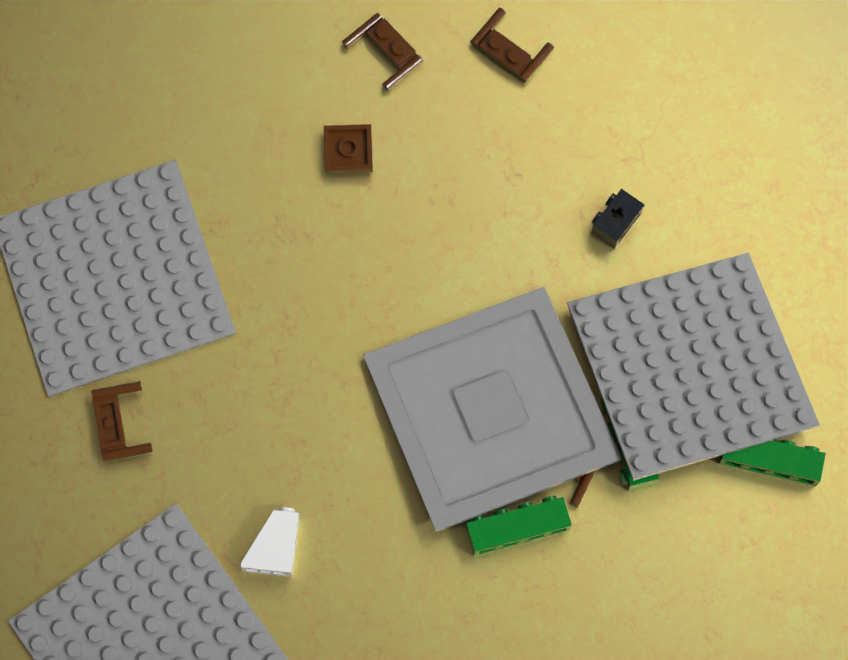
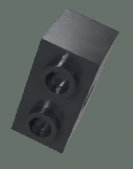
M622 188L617 195L613 193L605 203L608 207L603 213L599 211L591 222L594 224L591 233L614 249L642 214L645 204ZM616 215L620 216V218H617L616 220L612 218Z

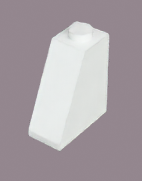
M281 507L280 511L273 510L241 562L243 572L293 576L300 520L299 513L295 512V509Z

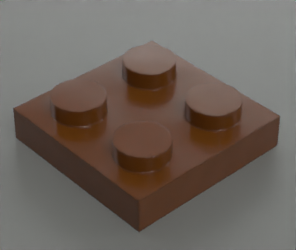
M371 124L324 126L325 174L373 172Z

